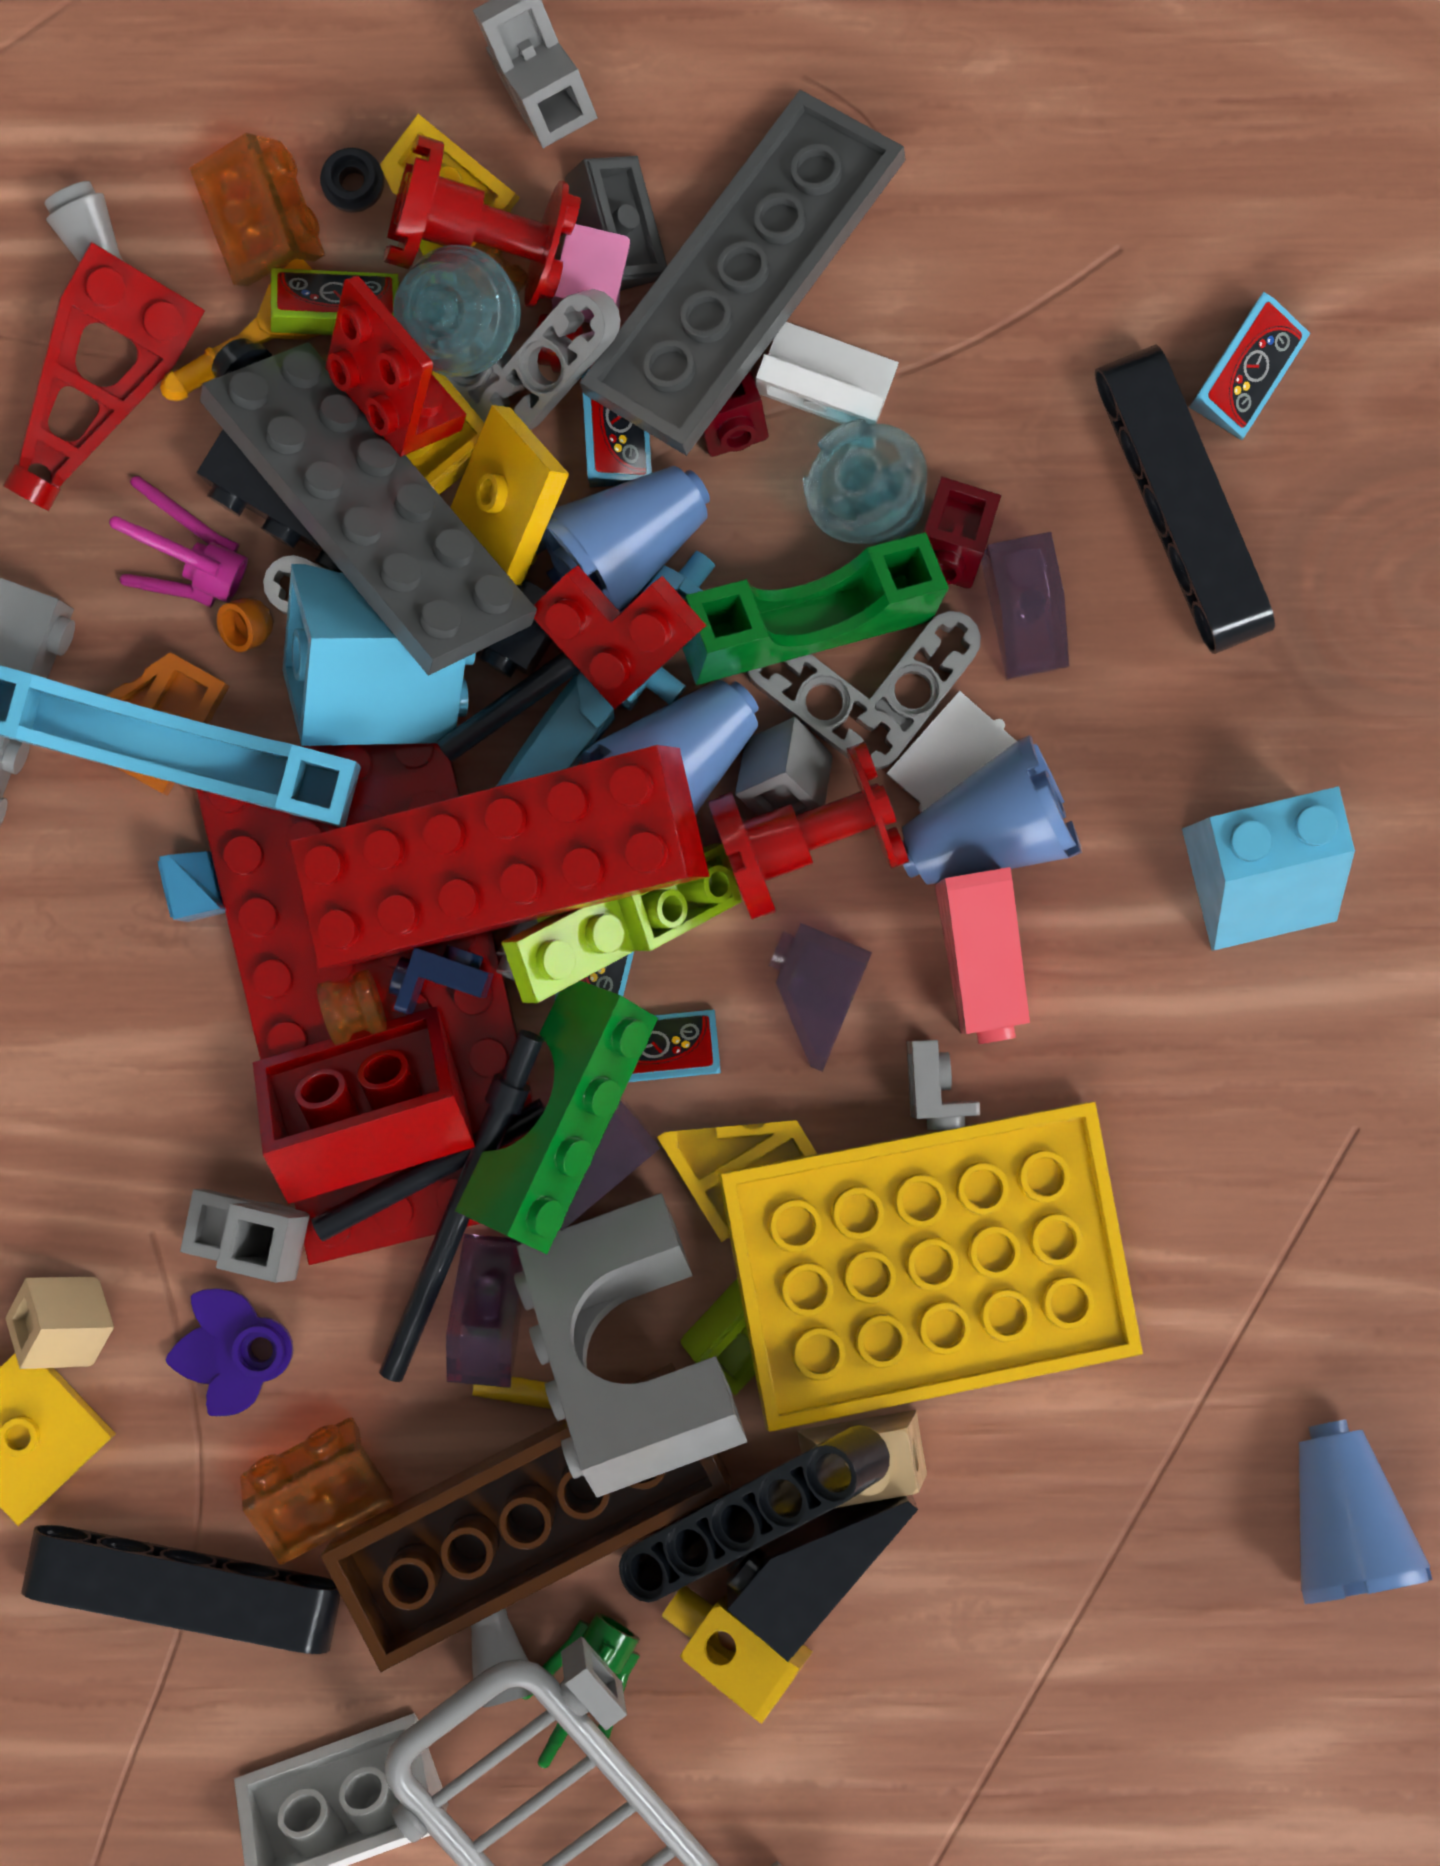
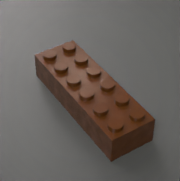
M670 1363L631 1384L649 1381L674 1372L676 1369ZM565 1418L332 1538L320 1556L381 1673L730 1492L731 1476L719 1453L597 1498L584 1476L574 1479L570 1473L561 1446V1440L571 1437Z

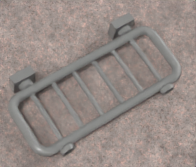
M582 1636L561 1651L564 1680L561 1684L551 1673L537 1663L522 1659L502 1661L486 1669L404 1731L390 1746L384 1763L386 1782L400 1802L399 1805L393 1808L392 1815L401 1833L409 1841L415 1843L428 1832L458 1866H495L482 1851L596 1766L627 1802L542 1866H564L635 1812L643 1818L666 1844L664 1849L641 1866H663L675 1856L684 1866H720L587 1715L590 1712L606 1731L627 1715L621 1680ZM512 1687L527 1689L544 1706L545 1712L433 1796L414 1777L411 1771V1764L421 1752L502 1691ZM556 1720L587 1756L475 1841H472L441 1806ZM776 1861V1862L773 1863L771 1866H782V1865H781L778 1861Z

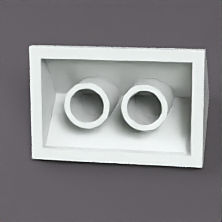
M415 1713L234 1778L244 1865L348 1866L411 1843L401 1833L394 1821L392 1810L400 1802L386 1782L384 1763L390 1746L404 1731L419 1721ZM427 1748L412 1761L411 1771L421 1785L433 1796L443 1787L429 1748ZM448 1802L441 1806L445 1811L449 1805ZM427 1832V1834L422 1838L430 1836V1834Z

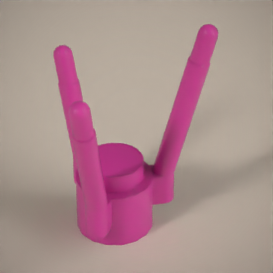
M139 476L132 477L130 482L135 489L208 545L197 542L191 550L146 528L113 516L109 520V525L113 529L184 562L182 576L192 581L191 585L147 576L122 574L119 579L120 583L124 586L139 588L145 591L192 599L210 608L213 606L216 598L229 603L240 586L248 563L247 557L237 553L239 544L217 534Z

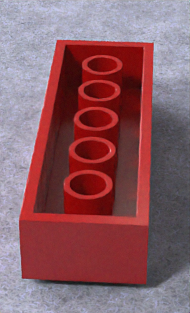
M663 745L638 749L290 841L319 969L350 966L411 951L414 948H423L709 877L680 748Z

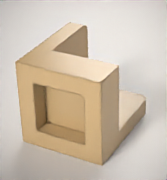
M96 1277L25 1278L5 1317L20 1369L91 1366L95 1363L114 1329L100 1281Z

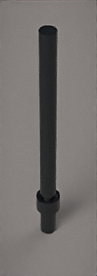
M519 1031L503 1072L494 1075L487 1091L485 1101L489 1106L474 1140L475 1147L471 1148L379 1370L380 1375L387 1380L402 1382L470 1220V1218L455 1212V1209L482 1152L499 1150L513 1114H520L531 1088L526 1083L544 1042L541 1036L531 1031Z

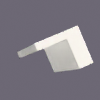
M785 322L774 337L769 354H764L755 384L759 394L873 435L899 362Z

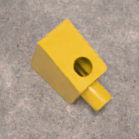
M684 1586L679 1589L662 1614L664 1619L691 1638L680 1654L682 1660L761 1724L776 1706L813 1652L805 1645H802L787 1662L727 1610V1594L713 1606L689 1587ZM719 1631L731 1635L735 1641V1651L728 1650L722 1646L718 1638Z

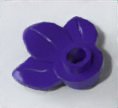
M204 1289L191 1295L192 1309L201 1327L194 1329L184 1336L171 1349L165 1360L173 1370L183 1377L198 1383L209 1384L206 1394V1406L209 1416L239 1414L255 1403L265 1381L278 1377L287 1369L293 1357L292 1337L280 1322L268 1317H258L253 1306L244 1295L226 1289ZM263 1337L270 1341L273 1347L270 1359L261 1360L253 1354L252 1343L255 1338Z

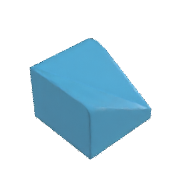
M211 851L171 854L159 857L160 861H157L169 914L173 920L190 922L225 913L226 908L223 905Z

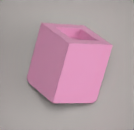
M575 224L571 235L566 234L560 258L563 261V270L557 291L552 299V309L568 295L596 289L610 296L619 310L620 286L630 249V239L624 235ZM590 309L581 311L585 317L583 322L590 323L594 317Z

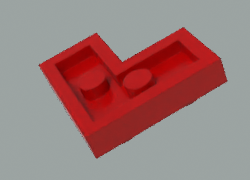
M579 565L567 572L534 605L537 609L534 620L614 710L707 626L663 576L652 583L620 613Z

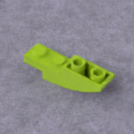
M715 843L703 847L709 877L537 919L538 923L502 941L501 943L522 1003H539L634 951H652L743 902L723 844Z

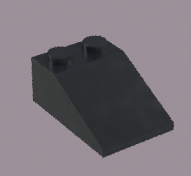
M913 1495L834 1508L730 1562L726 1568V1571L731 1574L726 1582L727 1610L789 1662L918 1511Z

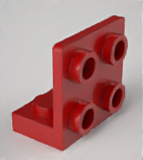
M358 275L345 279L325 368L334 385L347 393L364 413L373 431L383 436L400 457L461 432L466 413L432 375L433 362Z

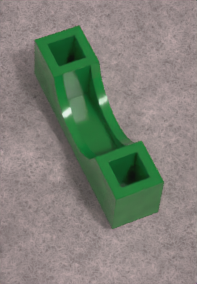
M924 532L867 547L842 568L820 579L796 587L763 590L753 587L745 579L685 595L684 601L707 626L682 649L695 684L699 685L930 622L949 587L927 533Z
M581 980L559 991L539 1033L548 1045L554 1062V1083L548 1104L538 1122L520 1140L499 1150L482 1152L455 1212L542 1253L548 1254L582 1179L591 1165L593 1156L606 1128L620 1103L622 1094L638 1060L647 1046L648 1039L658 1017L619 994Z

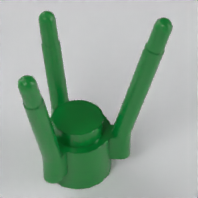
M596 1613L590 1624L580 1619L570 1637L542 1665L545 1670L554 1675L563 1666L561 1651L582 1636L621 1680L624 1692L629 1675L640 1658V1655L634 1651L640 1639L621 1623L604 1614ZM533 1694L523 1697L522 1699L527 1700L531 1698ZM559 1723L556 1724L545 1748L538 1758V1765L543 1769L550 1766L568 1735ZM599 1724L598 1728L609 1739L613 1726L605 1731Z

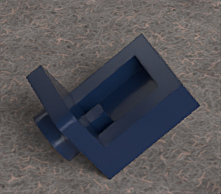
M446 945L443 956L414 948L411 959L405 957L399 959L391 979L389 993L398 996L394 1010L405 1014H413L425 979L479 998H486L494 974L480 969L483 960L482 956L450 945Z

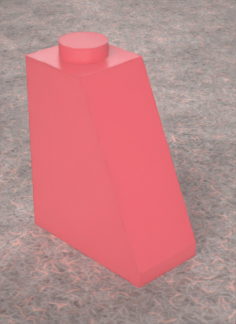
M1007 867L945 878L935 884L960 1032L961 1034L976 1032L978 1044L1016 1038L1014 1026L1030 1023L1011 869Z

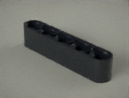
M1155 344L1096 368L1095 380L1101 400L1198 631L1212 654H1216L1274 630L1275 619L1269 599L1171 366L1162 349Z
M861 1425L849 1427L631 1546L622 1554L619 1562V1575L624 1587L630 1595L639 1601L647 1603L657 1601L844 1504L879 1482L886 1475L890 1466V1454L885 1441L877 1432L869 1427Z
M39 1525L34 1527L21 1591L23 1596L43 1603L306 1654H323L330 1651L341 1596L334 1581L326 1577L59 1525Z

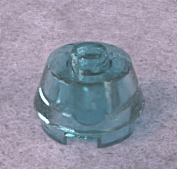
M465 245L443 246L421 257L401 281L396 291L393 307L394 317L432 360V371L449 377L473 376L493 366L510 346L514 333H517L519 329L521 315L517 290L504 269L488 254Z
M863 419L844 423L827 433L817 444L821 451L813 462L808 477L804 475L803 489L808 510L816 525L834 539L869 546L901 539L906 536L919 522L926 503L927 465L918 443L909 434L897 427L886 424H867Z

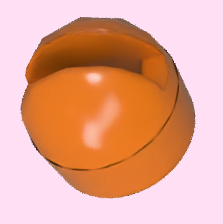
M239 598L226 603L219 608L217 613L219 634L225 644L236 652H245L260 646L267 640L273 629L274 620L270 609L260 600L254 598Z

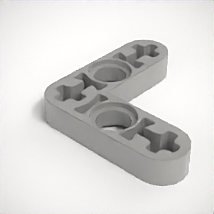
M435 280L411 286L403 293L399 300L401 325L423 351L428 354L484 423L492 405L509 407V396L520 393L525 388L531 391L532 394L524 396L514 409V412L530 430L537 427L614 341L619 332L621 321L618 307L605 292L591 289L571 294L558 303L512 357L458 292L448 283ZM428 300H433L436 305L432 312L435 322L431 323L425 317L429 311V306L426 303ZM590 309L594 315L590 322V327L593 331L579 335L573 341L565 335L574 333L585 319L581 311ZM456 326L458 332L453 334L449 328ZM465 342L475 345L481 353L483 364L478 376L471 375L462 365L460 353ZM543 347L554 351L560 360L561 373L556 382L547 380L538 368V354Z
M948 611L937 615L929 622L870 699L811 654L785 661L787 669L798 677L801 675L803 666H807L815 672V674L811 675L801 684L794 701L783 694L792 687V683L782 675L775 673L768 680L760 674L762 668L747 671V675L751 683L759 691L790 715L796 717L803 725L847 759L849 758L846 748L862 743L864 740L850 728L844 740L834 734L833 731L846 722L854 704L859 706L865 712L857 717L856 722L871 732L879 725L888 731L884 742L891 748L886 755L879 751L871 754L877 771L888 767L897 759L966 670L980 648L981 635L977 624L969 616L961 612ZM956 626L965 633L961 644L967 649V652L962 655L957 651H952L946 657L939 670L950 673V676L943 682L931 666L914 660V657L921 651L929 661L941 643V639L935 632L940 628L944 632L949 633ZM907 674H917L923 677L928 682L931 690L929 701L923 707L917 709H910L901 705L894 693L897 680ZM829 685L838 691L842 699V709L837 716L829 720H819L809 713L806 707V697L814 687Z

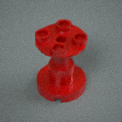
M418 134L411 151L421 155L422 158L416 157L414 165L406 163L387 233L388 239L398 241L399 243L398 247L391 244L386 246L383 256L384 262L409 270L414 262L421 240L464 253H468L472 243L475 242L531 260L524 294V303L527 307L532 308L539 298L544 299L547 297L553 299L563 270V261L555 259V253L562 234L571 235L574 229L581 198L569 194L568 183L560 180L549 199L541 222L483 204L485 197L483 189L439 176L444 143Z
M865 741L846 748L860 792L795 815L792 805L788 804L746 821L742 820L732 792L720 795L719 798L708 802L720 839L752 920L776 912L766 881L812 865L813 861L810 851L868 829L874 828L891 869L909 863L908 855L897 827L888 830L885 828L886 825L897 821L884 786H879L878 783L869 785L868 781L877 778L878 775Z

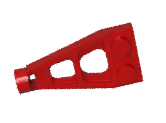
M89 243L58 300L18 462L14 464L3 486L49 511L61 490L62 484L176 365L205 310L96 244ZM93 323L103 324L133 342L137 349V359L134 365L118 382L111 386L100 387L92 384L80 375L76 367V354L82 332L88 325ZM66 386L73 387L94 399L99 407L96 417L82 436L75 441H65L57 437L50 431L48 426V418L57 395ZM33 464L46 466L50 472L49 482L28 471L29 466Z

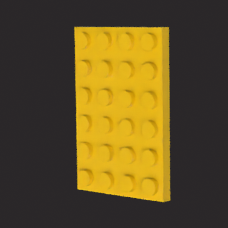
M1083 1102L965 1125L956 1129L939 1130L718 1173L765 1429L768 1432L1143 1354L1096 1102Z

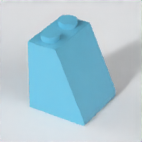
M291 564L282 671L301 746L437 743L439 739L457 727L458 717H466L468 712V687L466 680L463 679L465 665H473L476 653L428 676L343 573L306 564Z
M1339 786L1208 817L1182 828L1212 951L1337 921L1355 853Z

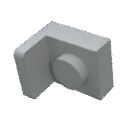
M938 1040L906 1041L911 1117L916 1119L926 1118L927 1130H949L964 1127L965 1116L980 1115V1102H942L941 1091L951 1090L952 1073L949 1052H939Z

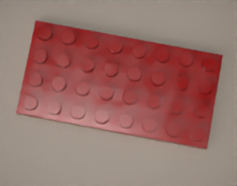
M437 743L301 746L353 760L361 766L345 826L461 796L453 762L446 757ZM196 789L223 905L226 908V918L260 1060L409 1015L394 1010L398 996L390 994L389 987L399 959L401 957L411 959L413 950L350 966L319 969L290 841L340 827ZM493 930L419 948L443 956L446 945L483 957L480 969L494 974L486 998H479L425 979L413 1012L416 1013L436 1006L438 1008L467 1102L472 1133L480 1128L489 1106L485 1101L487 1091L494 1075L503 1072L518 1036L505 978L502 974L496 972L500 958L496 955L498 949ZM531 1090L524 1106L534 1101ZM520 1137V1138H518V1139L512 1141L511 1143H509V1144H507V1145H505V1146H503V1147H501V1148H499V1149H502V1148H505V1147H508V1146L514 1144L515 1142H517L518 1140H520L522 1137ZM405 1169L294 1202L296 1210L307 1212L310 1215L304 1240L308 1264L313 1265L435 1235L462 1169L324 1242L317 1235L311 1221L312 1218ZM470 1219L467 1227L480 1223Z

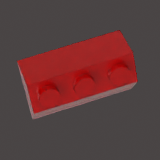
M437 1006L252 1062L262 1154L288 1204L475 1147L467 1102Z

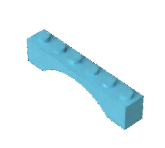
M0 665L1 737L340 828L346 825L361 766L356 761L168 714Z

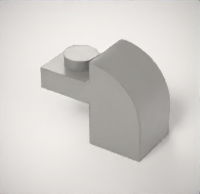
M490 0L473 10L488 46L485 48L520 115L542 148L549 146L598 118L578 68L558 42L542 0Z
M193 1189L180 1252L217 1261V1269L275 1283L293 1281L297 1278L310 1215L307 1212L275 1202H258L207 1189Z

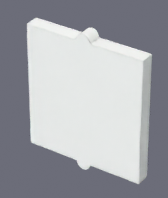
M959 691L886 774L920 803L919 812L921 813L1014 744L1016 740L1004 730L1005 723L1002 719L992 720Z

